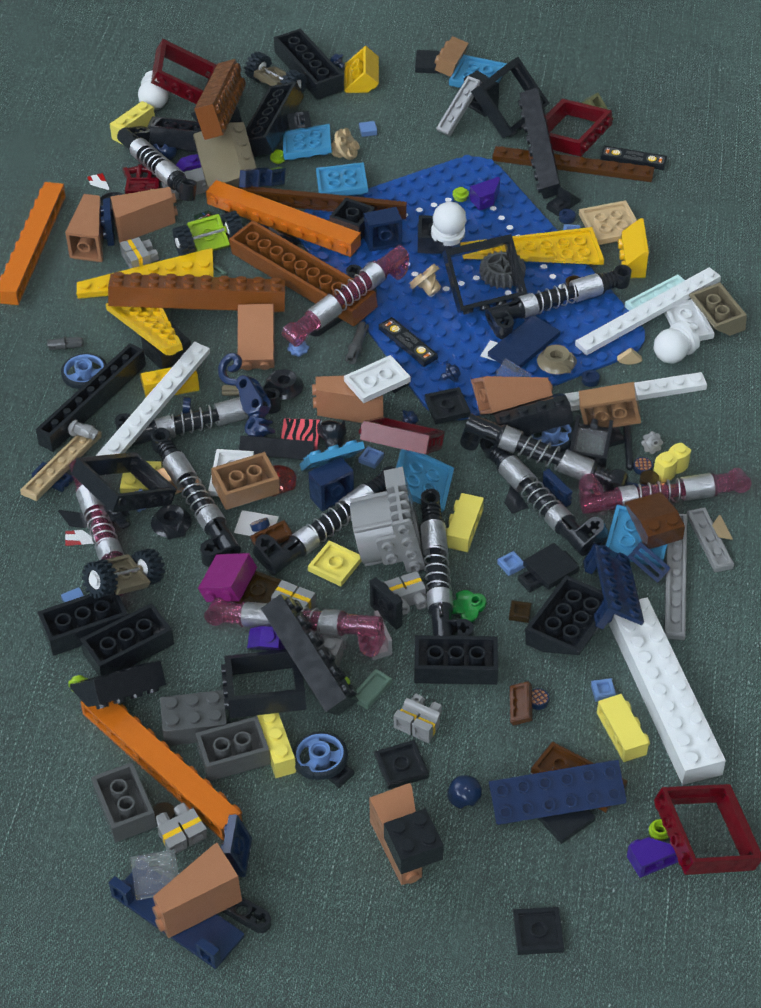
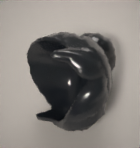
M322 419L318 422L317 432L326 441L325 446L327 449L334 445H339V448L342 447V440L346 435L344 420L342 423L332 420L322 422Z

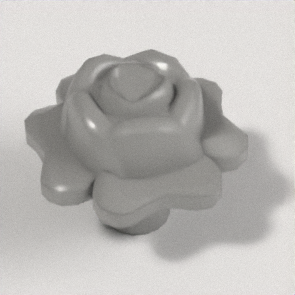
M651 431L649 434L643 435L644 440L641 441V444L644 446L645 452L654 454L656 451L661 450L660 445L663 444V441L660 439L659 433L655 434L654 431Z

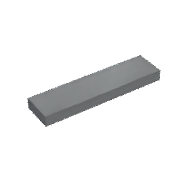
M467 76L436 128L438 132L451 136L474 98L471 91L482 83L480 80Z
M706 508L687 511V518L714 572L733 569L734 563L721 538L717 536Z

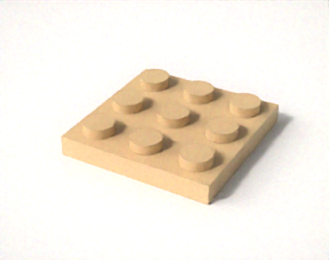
M626 200L579 209V216L586 228H593L599 245L618 242V239H621V232L637 221Z

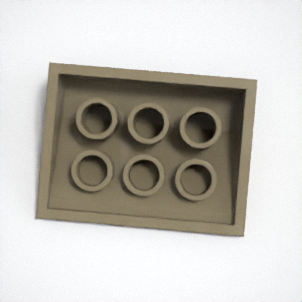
M244 122L229 123L224 135L204 140L202 131L194 133L193 137L207 189L216 180L238 187L240 170L256 168Z

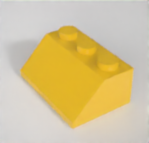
M364 46L345 63L344 91L346 93H368L379 84V56L367 46Z
M640 218L621 232V239H618V249H621L619 251V259L622 260L621 265L631 268L630 278H646L649 250L644 219Z
M172 367L140 373L145 398ZM196 370L175 395L199 391Z

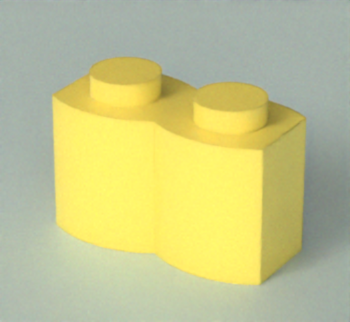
M682 442L677 443L669 451L663 452L656 457L654 471L659 475L660 482L666 483L667 479L669 481L672 480L675 474L682 473L688 468L691 455L690 448Z

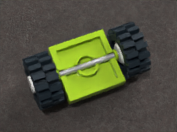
M236 211L222 214L221 218L219 214L173 228V240L179 256L194 253L195 250L197 252L212 248L213 251L229 247V238L241 230L243 225Z

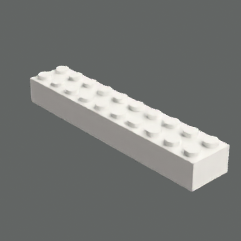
M648 597L639 599L644 618L643 625L614 614L609 626L682 785L723 775L726 760Z

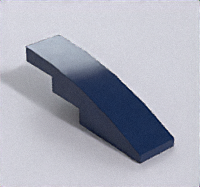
M271 167L240 170L239 187L285 184L286 168Z

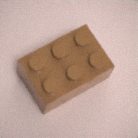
M634 382L579 391V404L584 424L590 425L591 419H597L598 426L609 428L610 420L614 421L613 427L641 423L640 406Z
M265 452L211 468L212 484L225 510L279 494V477Z

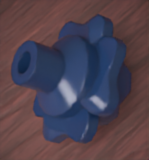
M336 53L331 57L330 61L336 67L338 66L342 69L345 66L342 63L343 54L338 55Z
M446 363V372L441 374L443 380L451 379L456 383L461 375L459 368L455 364L451 365L450 363Z
M402 411L403 422L416 424L419 421L413 411Z

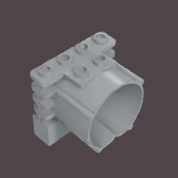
M403 467L384 470L387 491L350 499L353 532L360 558L365 567L380 563L389 565L404 562L407 572L423 570L425 563L423 561L424 555L422 552L418 516Z

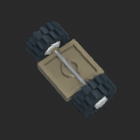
M255 51L254 54H251V57H248V62L246 61L245 63L247 66H244V72L247 77L258 82L267 83L270 86L297 81L301 91H305L304 87L307 86L305 84L307 80L304 74L294 69L285 72L276 66L271 67V58L259 51Z
M151 548L137 551L132 556L126 554L89 562L84 566L85 570H82V574H84L82 580H85L83 586L87 587L86 592H90L89 595L91 597L94 596V598L108 596L114 592L120 595L148 588L149 585L156 584L163 579L164 575L162 573H165V569H162L165 564L161 563V560H163L162 556L158 557L160 553L158 551L155 552V549Z

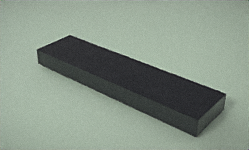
M240 435L239 450L254 451V455L265 452L267 457L304 460L303 458L314 451L315 442Z

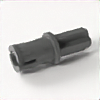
M63 336L60 339L47 340L49 351L56 349L67 350L68 348L83 347L84 345L82 337L66 338V336Z

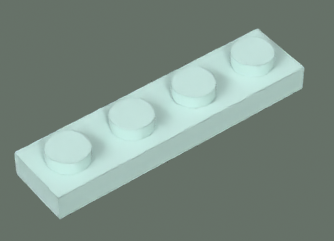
M677 274L627 300L625 308L630 311L685 280Z

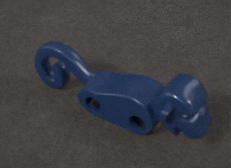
M236 353L225 355L220 361L218 375L222 382L236 386L239 390L242 409L249 416L244 428L245 433L253 437H265L275 433V429L269 427L273 421L265 418L271 409V401L261 384L255 378L241 375L237 379L230 378L226 373L227 365L233 360L234 363L228 366V371L232 373L237 372L241 368L242 358ZM263 402H267L268 407L264 406Z

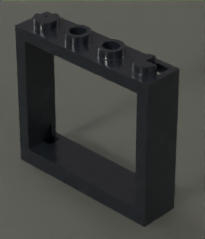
M519 57L507 63L471 91L502 138L508 135L511 138L518 133L517 129L521 130L524 128L523 123L526 122L521 118L510 127L485 89L510 70L524 91L537 88L538 85ZM538 87L543 107L545 108L550 103Z
M512 234L445 249L442 252L458 313L463 312L466 315L473 313V310L480 308V311L490 308V305L496 304L498 306L527 294ZM505 245L517 293L463 305L451 258Z
M136 452L80 457L76 459L71 473L112 513L172 504L177 490ZM130 472L149 490L119 494L100 476Z
M286 649L224 656L225 664H221L225 709H229L230 718L307 710L303 675ZM292 668L295 685L293 690L234 696L233 675Z

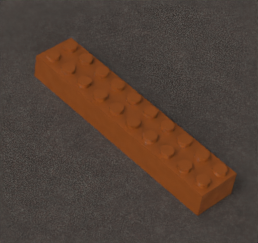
M236 59L217 64L194 108L204 140L224 135L246 87L245 79L240 74V64L236 62Z
M253 220L229 238L233 255L272 278L277 277L285 280V286L315 304L328 294H331L338 300L341 308L345 309L346 305L340 302L334 293L335 289H338L344 295L347 304L352 303V300L342 291L341 284L346 285L351 290L354 299L359 298V295L348 285V279L356 283L360 294H365L366 292L353 278ZM349 281L351 287L359 293L354 283ZM342 286L346 294L352 298L349 290ZM373 290L367 291L366 295L360 296L358 301H354L353 305L347 306L346 310L342 311L337 317L352 326H356L378 307L376 292ZM336 291L338 297L345 303L342 295Z
M115 272L110 274L108 284V306L238 311V305L273 304L274 312H284L285 280L277 277L271 279L255 277L250 279L244 276L229 278L228 276L212 277L210 275L194 277L191 274L184 276L167 274L165 276L157 273L142 275L137 272L132 274Z

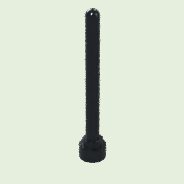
M631 425L624 426L627 470H632L634 465Z

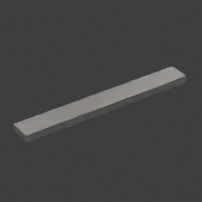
M679 514L685 525L683 540L669 543L666 549V564L671 569L666 573L664 633L667 639L685 640L687 514Z

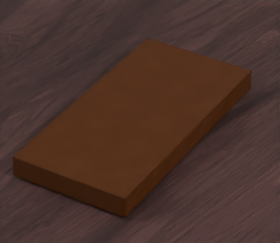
M552 741L531 767V773L535 774L595 763ZM622 778L625 788L628 781ZM611 806L598 809L606 813Z

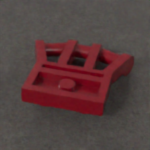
M138 164V166L123 168L124 176L127 179L125 194L160 188L161 180L157 177L153 178V173L143 164ZM143 172L148 173L147 178H142ZM136 173V177H131L130 174Z

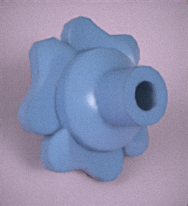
M297 338L294 342L289 343L287 350L291 352V355L300 357L308 352L309 346L306 345L305 341Z

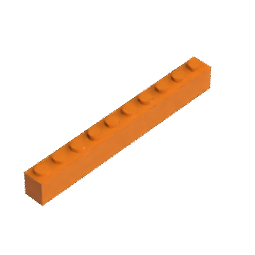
M216 180L206 191L208 205L227 212L236 211L243 218L272 227L351 257L361 246V232Z
M44 182L43 187L40 188L39 196L35 199L33 209L30 210V216L25 221V227L20 232V238L15 243V249L11 252L9 262L6 263L4 274L0 277L1 304L19 305L66 198L64 184Z
M82 701L80 702L84 716L178 801L184 802L189 809L194 808L201 821L220 839L224 841V827L228 822L229 815L237 814L242 821V811L237 805H232L228 802L226 796L221 791L217 792L209 780L201 778L193 766H188L184 763L183 758L178 753L174 754L165 741L157 739L155 733L150 728L146 729L138 717L130 715L123 704H114L111 701L108 702V707L97 709L96 706L87 707Z

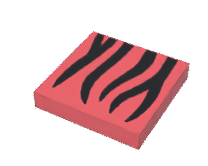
M284 418L281 439L314 441V451L318 450L319 442L317 424L320 420Z

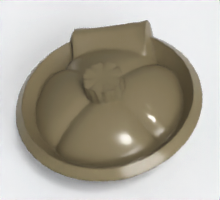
M550 345L539 354L537 363L547 373L564 374L571 373L577 364V360L566 347Z

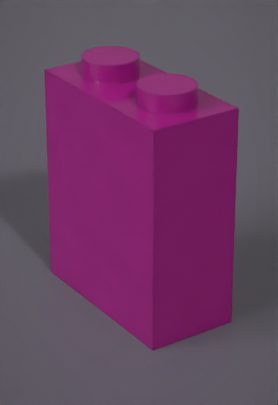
M249 553L216 555L198 590L206 602L240 601L257 566Z

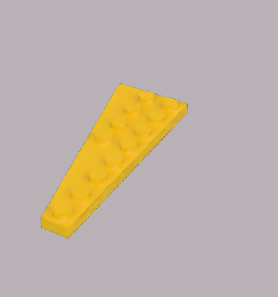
M592 227L512 236L517 255H520V258L526 262L604 264V257ZM483 240L460 242V246ZM505 245L462 256L463 259L483 260L484 256H488V253L493 254L494 251L500 252L501 250L506 252Z
M205 249L119 272L124 274L137 272L142 275L157 273L165 276L167 274H175L177 276L191 274L194 277H201L203 275L214 277L213 249ZM110 274L77 282V298L108 296Z
M106 303L108 312L166 356L174 355L178 351L183 350L182 343L175 334L174 328L171 327V323L168 321L163 308L108 306V303Z

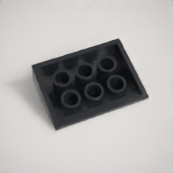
M556 393L549 397L490 413L494 423L501 426L505 424L523 431L526 436L574 423L570 402L566 395L562 393Z
M566 575L525 628L526 645L546 653L580 655L599 629L596 627L594 614L604 600L602 590Z

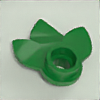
M469 590L459 591L456 593L457 599L453 601L452 613L461 614V619L473 622L478 618L479 612L485 609L487 604L486 598L480 593L473 594Z

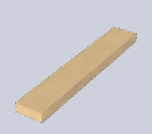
M98 432L95 440L78 436L77 434L20 489L21 495L37 501L75 464L77 458L82 457L101 438V432Z

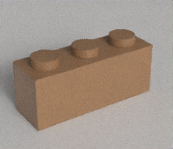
M452 36L449 41H446L440 54L437 55L434 62L436 64L435 70L451 77L462 56L465 55L469 43Z

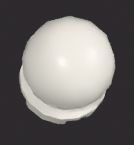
M149 71L142 78L138 98L139 102L143 101L153 106L154 111L163 108L168 102L170 92L152 84V71Z
M447 201L435 209L433 225L431 227V236L434 241L443 242L444 246H454L459 244L460 240L465 237V224L467 220L466 212L462 206L456 202Z
M679 320L672 324L669 329L661 331L654 340L653 349L657 358L664 363L674 364L682 361L686 355L694 353L700 347V340L697 332L694 334L689 328L691 324Z

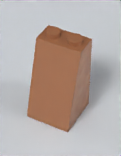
M170 187L111 196L114 223L119 243L176 223L175 216H178L176 206L173 204L176 203L175 193H171Z
M84 194L69 223L65 234L70 258L96 262L103 261V227L101 225L100 196Z
M273 304L238 305V355L242 358L240 369L268 370L274 368L275 316Z
M344 376L315 377L316 384H312V395H316V397H313V408H317V416L358 423L383 417V395L363 403L344 382Z
M484 376L471 379L480 415L495 413L553 395L552 384L546 377Z
M408 783L369 798L370 823L401 885L411 884L422 878V867L404 874L400 873L384 839V823L416 812L412 786Z
M218 843L212 845L153 896L155 906L152 907V910L157 918L155 922L159 931H164L167 937L170 938L242 901L238 875Z

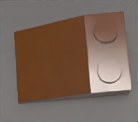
M662 492L625 502V507L637 532L648 549L683 540L685 525L678 511Z

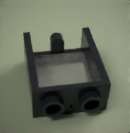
M576 415L570 451L589 459L591 458L597 461L598 465H601L600 467L606 468L614 421L610 420L609 428L598 426L597 419H591L590 425L580 424V415Z

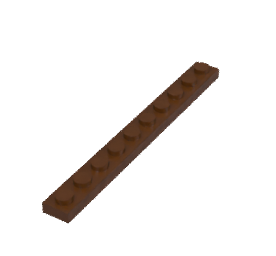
M495 146L492 157L493 161L532 166L531 159H533V156H530L529 150ZM554 154L557 170L652 182L654 167Z
M254 186L243 187L245 191L292 208L334 212L347 197L373 206L375 211L397 207L402 219H406L407 202Z

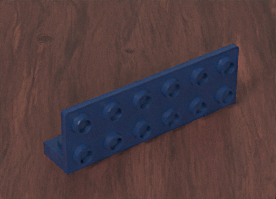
M594 543L583 564L585 572L593 574L595 569H598L604 597L603 602L594 614L596 627L604 629L607 623L612 621L614 614L643 625L644 618L629 558L624 553H617L605 545L600 546Z
M619 760L489 781V790L497 825L621 805L627 802Z
M140 863L125 880L121 881L114 876L109 881L112 897L158 929L155 922L157 918L152 910V907L155 906L153 896L166 886L169 881L143 863ZM216 914L170 938L216 970L244 938V933Z

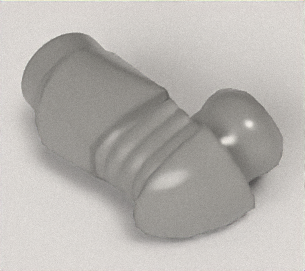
M78 420L72 421L68 426V432L71 436H77L78 434V436L95 440L99 432L93 425L79 423Z

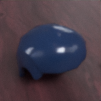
M158 144L152 145L170 161L177 154L176 147H168L164 144L162 148H159Z
M461 775L453 779L447 790L448 800L459 809L467 805L473 807L482 796V787L479 781L469 775Z

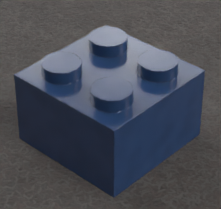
M397 207L364 213V239L370 252L402 246V218Z
M341 456L308 472L310 499L322 512L335 506L336 502L339 503L340 499L354 490L353 469Z

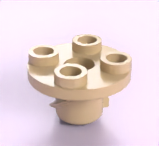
M344 128L336 131L335 141L333 140V143H331V154L334 157H344L347 160L356 158L360 146L354 140L350 130Z
M435 263L409 283L411 289L413 290L418 286L423 288L428 296L436 294L441 289V285L435 275L440 268Z

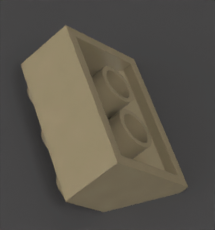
M720 282L689 294V297L716 330L729 336L746 330V313Z

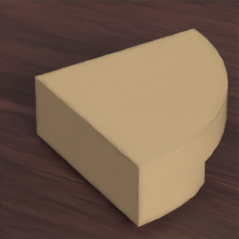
M629 348L617 356V361L632 365L642 362V356L634 349Z

